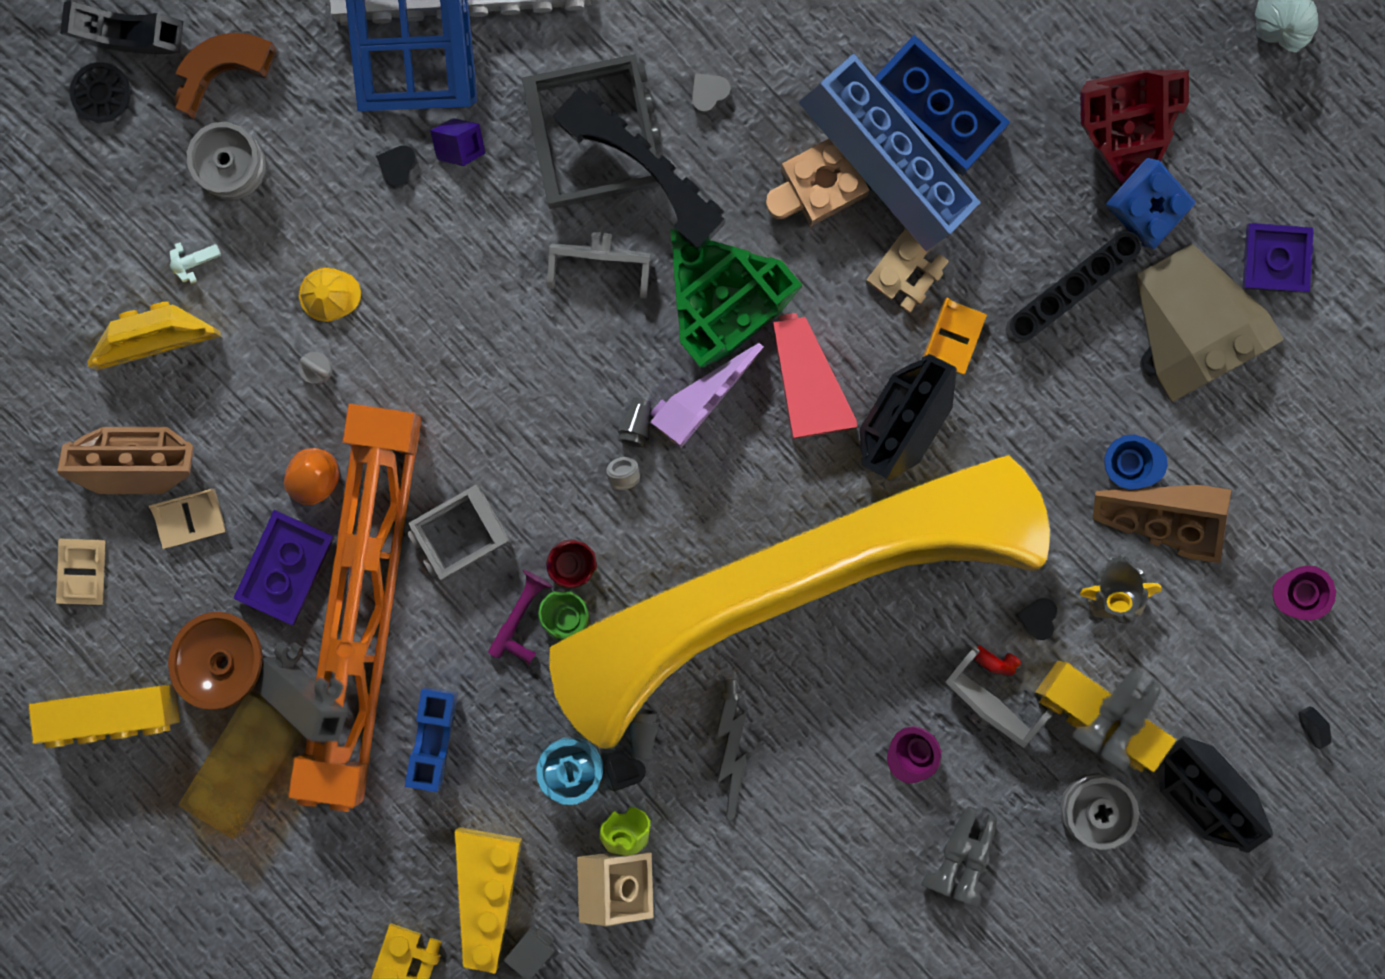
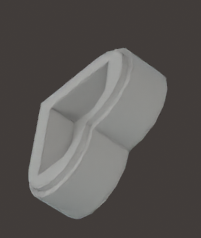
M695 73L692 103L695 110L703 114L709 113L714 110L717 103L726 101L731 91L728 80L721 76Z

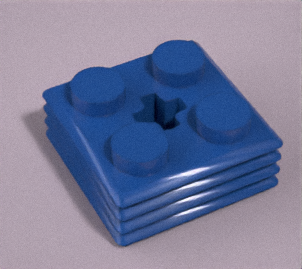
M1146 158L1111 197L1106 206L1130 232L1139 237L1142 246L1156 249L1195 205V200L1159 160ZM1151 198H1153V206L1150 203Z

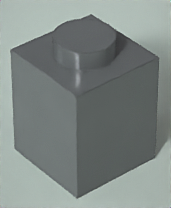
M531 926L508 952L503 961L524 979H531L555 951L556 946L552 944L554 938L543 928L539 927L536 930Z

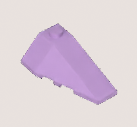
M757 343L673 395L667 403L663 399L660 400L650 413L654 417L650 422L651 425L681 449L763 351L764 347Z

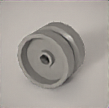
M216 122L201 128L191 139L186 152L187 167L193 179L210 194L224 200L241 199L252 194L262 183L266 172V159L260 144L241 126L229 122ZM228 158L229 162L224 165L223 161Z
M1098 773L1083 775L1071 782L1064 791L1060 803L1061 821L1068 833L1088 847L1099 850L1116 848L1127 842L1136 830L1139 819L1138 802L1128 787L1112 777ZM1101 805L1103 808L1102 814L1094 816V813L1098 812V806Z

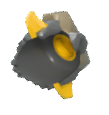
M1119 555L1116 558H1112L1111 562L1101 570L1092 587L1083 588L1079 594L1082 597H1086L1090 610L1095 617L1113 618L1118 623L1127 624L1133 621L1136 616L1143 614L1149 597L1161 592L1162 586L1158 583H1147L1143 571L1134 566L1128 557Z

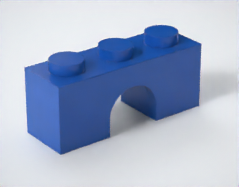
M428 687L421 689L416 722H418L417 735L413 752L409 758L405 787L438 792L442 789L458 692Z

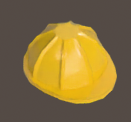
M320 268L313 270L304 278L300 285L299 300L301 307L308 316L317 321L330 322L354 311L360 303L362 292L359 283L350 274L333 268Z

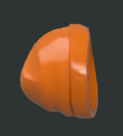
M320 448L303 449L291 459L285 471L284 485L288 495L294 501L303 505H315L325 500L334 491L339 481L340 471L336 458L328 451Z

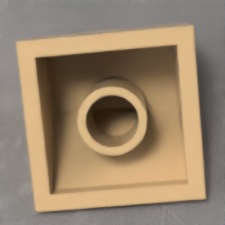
M638 852L631 856L604 853L577 857L579 923L609 926L654 918L651 852Z

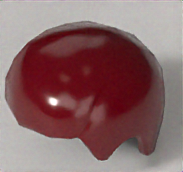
M575 539L563 540L557 543L547 556V573L561 587L573 589L585 585L597 570L595 552L584 542Z

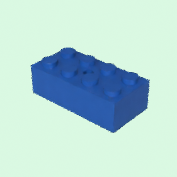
M915 35L908 40L874 77L942 158L961 176L973 166L1010 124V121ZM940 104L943 112L934 110L932 105Z

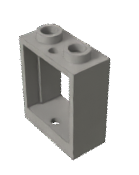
M479 485L472 486L408 523L411 531L407 534L416 549L422 547L427 556V559L423 561L432 577L438 575L440 580L447 579L511 542ZM471 501L493 542L446 568L423 527L462 504Z

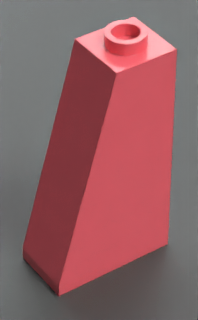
M797 313L778 316L779 321L773 322V332L792 440L856 429L858 427L857 420L806 317L798 318Z

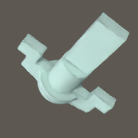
M181 242L174 244L176 249L170 251V269L182 282L190 280V283L193 284L197 282L194 273L187 274L185 270L221 256L217 244L180 258L179 254L184 253Z

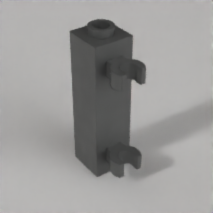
M278 642L274 650L276 657L263 656L261 673L254 689L310 741H338L348 713L336 701L342 694L343 684L337 678L332 679L329 688V684L323 678H318L314 682L295 664L302 657L303 648L293 642L288 652V647L283 642Z

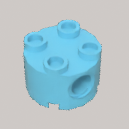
M563 737L552 742L541 754L536 767L537 781L542 792L552 800L563 805L578 804L589 799L598 789L603 776V761L598 750L588 740L578 737Z

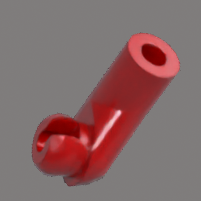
M981 645L977 647L980 652L973 659L989 672L1006 676L1014 675L1017 672L1016 669L1021 665V660L1013 654L1007 653L1002 661Z

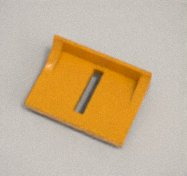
M948 297L945 298L923 357L931 354L955 366L957 373L965 375L987 314L956 303ZM943 329L969 339L968 343L964 344L940 335L939 331Z

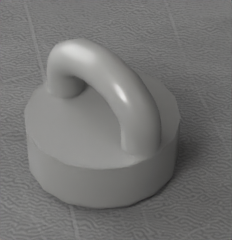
M310 352L300 359L298 369L300 376L306 382L313 385L322 384L330 378L332 364L324 354Z
M629 457L617 458L608 464L606 468L610 485L615 490L630 489L640 480V471L635 459Z

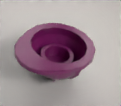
M1305 565L1279 577L1273 586L1272 597L1275 606L1280 612L1296 619L1312 621L1322 618L1330 612L1335 603L1336 588L1333 579L1326 571L1316 566Z
M916 726L905 727L895 734L890 743L887 754L888 766L892 774L900 781L908 784L926 780L936 773L941 763L942 750L935 735H932L927 730Z

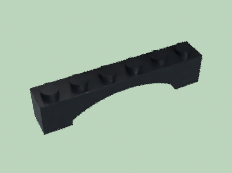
M579 87L553 115L555 123L578 144L584 139L608 145L626 154L645 168L662 187L673 206L678 220L674 225L675 232L696 251L700 252L724 226L725 219L721 216L724 213L723 209L712 199H709L707 202L697 194L700 189L687 177L681 180L673 172L676 167L666 157L661 155L658 159L649 151L652 146L644 137L638 133L635 137L625 129L628 124L616 112L609 115L601 107L604 102L593 91L589 90L585 93Z

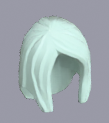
M1259 0L1255 11V32L1257 37L1265 42L1279 43L1280 46L1291 52H1298L1301 48L1305 47L1311 41L1318 28V13L1316 5L1312 0Z

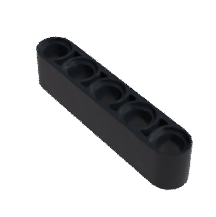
M1129 231L1117 234L1011 317L1006 325L1008 338L1015 343H1025L1040 333L1136 258L1141 250L1139 237ZM1123 240L1130 245L1131 253L1129 256L1121 255L1118 252V241ZM1093 260L1104 263L1106 267L1105 275L1098 276L1093 273L1091 269ZM1068 280H1074L1079 283L1081 291L1078 296L1070 295L1067 292L1065 285ZM1042 300L1053 302L1055 305L1054 315L1048 316L1042 313L1040 309ZM1022 319L1028 322L1030 326L1028 335L1022 336L1016 332L1014 327L1016 320Z

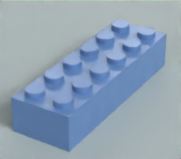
M854 53L798 102L925 251H928L949 236L980 204L976 196Z

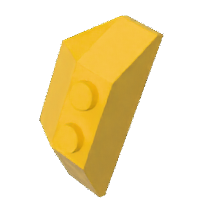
M169 302L153 304L150 306L151 311L140 314L138 310L123 312L119 314L118 320L111 321L87 361L88 367L98 371L221 337L220 330L173 304L170 305Z

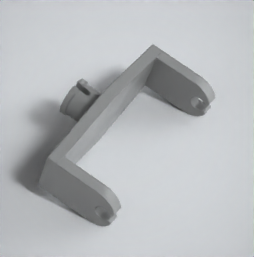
M600 232L591 233V246L551 244L549 248L547 289H553L555 285L557 255L597 260L643 263L640 298H647L651 253L612 249V234L604 233L601 242Z
M974 647L947 679L946 683L975 711L971 714V720L974 724L982 718L978 725L979 728L987 729L991 724L1025 748L1054 712L1048 709L1030 730L997 697L963 674V671L980 652L979 649Z

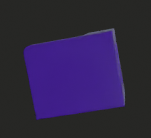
M452 118L430 130L436 158L440 161L465 166L486 153L480 124Z

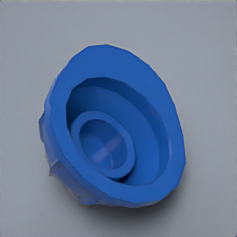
M1135 434L1124 435L1114 440L1107 448L1104 457L1105 471L1109 479L1117 486L1128 490L1144 488L1159 482L1165 475L1168 467L1167 456L1163 449L1149 439Z

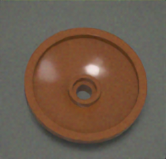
M209 612L199 615L183 626L172 643L168 659L171 682L177 693L193 706L207 710L226 709L242 701L256 685L262 669V648L253 628L238 616L225 612ZM227 658L228 665L222 669L221 662Z

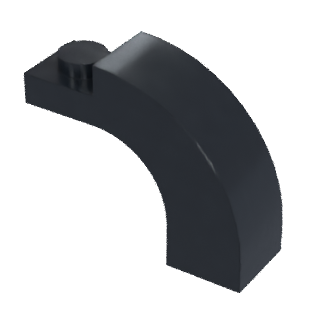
M65 1L60 34L80 39L83 44L110 50L141 54L180 53L184 21L159 13L146 15L120 14L74 1Z

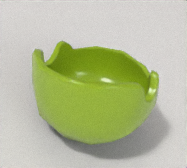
M629 807L623 814L613 811L607 820L601 824L600 840L607 851L620 856L637 854L648 843L651 821L646 812L636 807Z

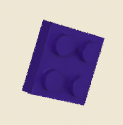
M1257 223L1247 224L1242 289L1309 293L1314 228Z

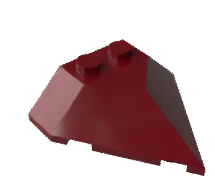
M1137 70L1086 81L1081 89V125L1120 186L1128 180L1146 158L1161 162L1175 133L1171 129L1179 113L1184 114L1189 103V70Z

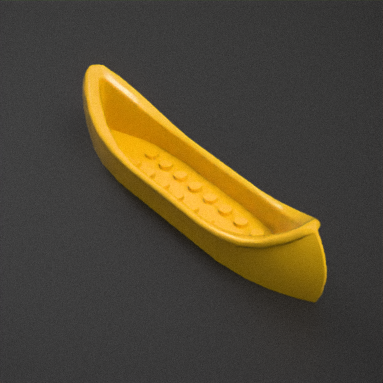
M1007 455L960 470L886 498L685 582L603 619L551 646L549 669L555 697L565 716L586 739L602 749L613 748L618 744L630 722L651 694L667 677L695 655L737 632L866 578L910 565L941 561H977L1006 565L1029 571L1038 570L1047 560L1050 538L1048 515L1041 493L1026 471L1013 458Z

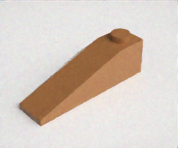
M1204 485L1096 491L1093 520L1127 534L1139 533L1150 538L1149 543L1160 546L1163 543L1177 549V554L1183 557L1220 563L1232 490Z

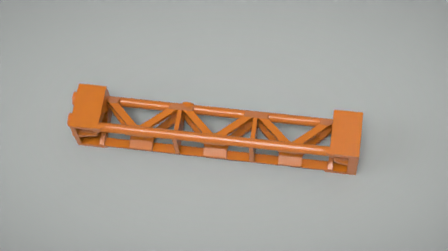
M348 404L343 443L351 446L316 681L318 678H323L329 684V688L331 673L334 672L335 678L343 684L342 694L336 701L344 707L348 675H355L359 712L345 746H338V741H325V744H323L321 741H310L307 739L305 754L294 758L288 798L297 799V804L301 806L316 807L317 804L328 803L331 810L349 812V809H353L364 801L409 493L422 417L415 413ZM394 452L405 454L400 489ZM363 463H367L357 533L354 535L353 529ZM380 465L387 466L390 507L376 538L369 536ZM395 521L391 552H380ZM379 558L389 559L385 591H383ZM350 567L351 573L341 639H337L347 568ZM364 570H371L375 608L361 641L356 642L354 641ZM379 624L375 655L366 654ZM363 662H374L369 694L367 692ZM364 727L359 761L347 762Z

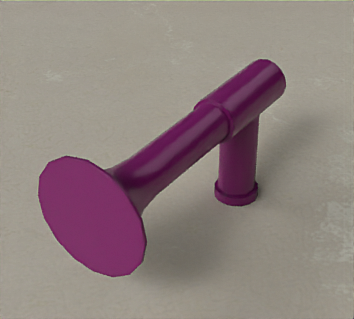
M523 570L526 575L525 588L507 621L502 625L490 646L488 653L500 659L506 650L530 665L536 652H532L511 639L534 597L546 587L552 588L553 586L540 576Z

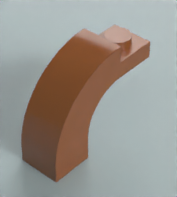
M226 33L203 41L186 55L175 73L182 81H185V85H181L176 92L175 103L177 105L175 109L182 115L194 119L208 85L216 76L225 71L243 70L266 79L277 48L271 41L245 33Z

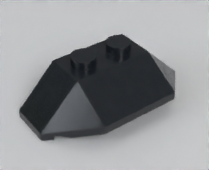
M928 354L922 357V360L909 364L892 374L860 427L861 462L863 467L887 480H891L920 463L953 408L957 371L955 366Z
M1185 736L1175 741L1159 764L1160 792L1203 839L1223 846L1239 848V851L1245 853L1251 852L1270 839L1274 833L1258 794L1216 748Z

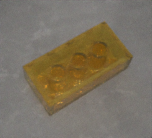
M256 691L250 692L239 705L178 806L234 840L240 837L303 734L261 694Z

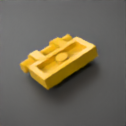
M390 923L371 979H430L433 967L438 965L441 957L438 952L442 942L429 938L426 949L417 945L422 933ZM413 958L422 961L417 977L408 974Z

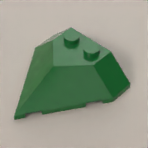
M670 229L680 343L700 368L734 352L775 319L802 288L801 282L782 260L772 257L766 258L752 254L750 251L712 240L698 252L675 230Z

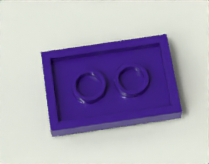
M273 510L233 599L290 625H295L334 540V536L277 510Z

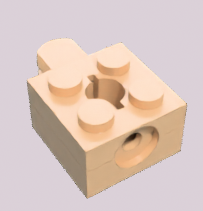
M827 139L782 163L780 171L786 183L772 189L768 193L766 208L768 213L776 219H785L802 210L809 225L813 226L866 198L870 189L863 177L833 142Z

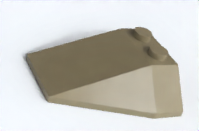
M1193 243L1135 275L1149 346L1152 349V361L1154 369H1156V377L1170 402L1211 382L1284 340L1268 311Z

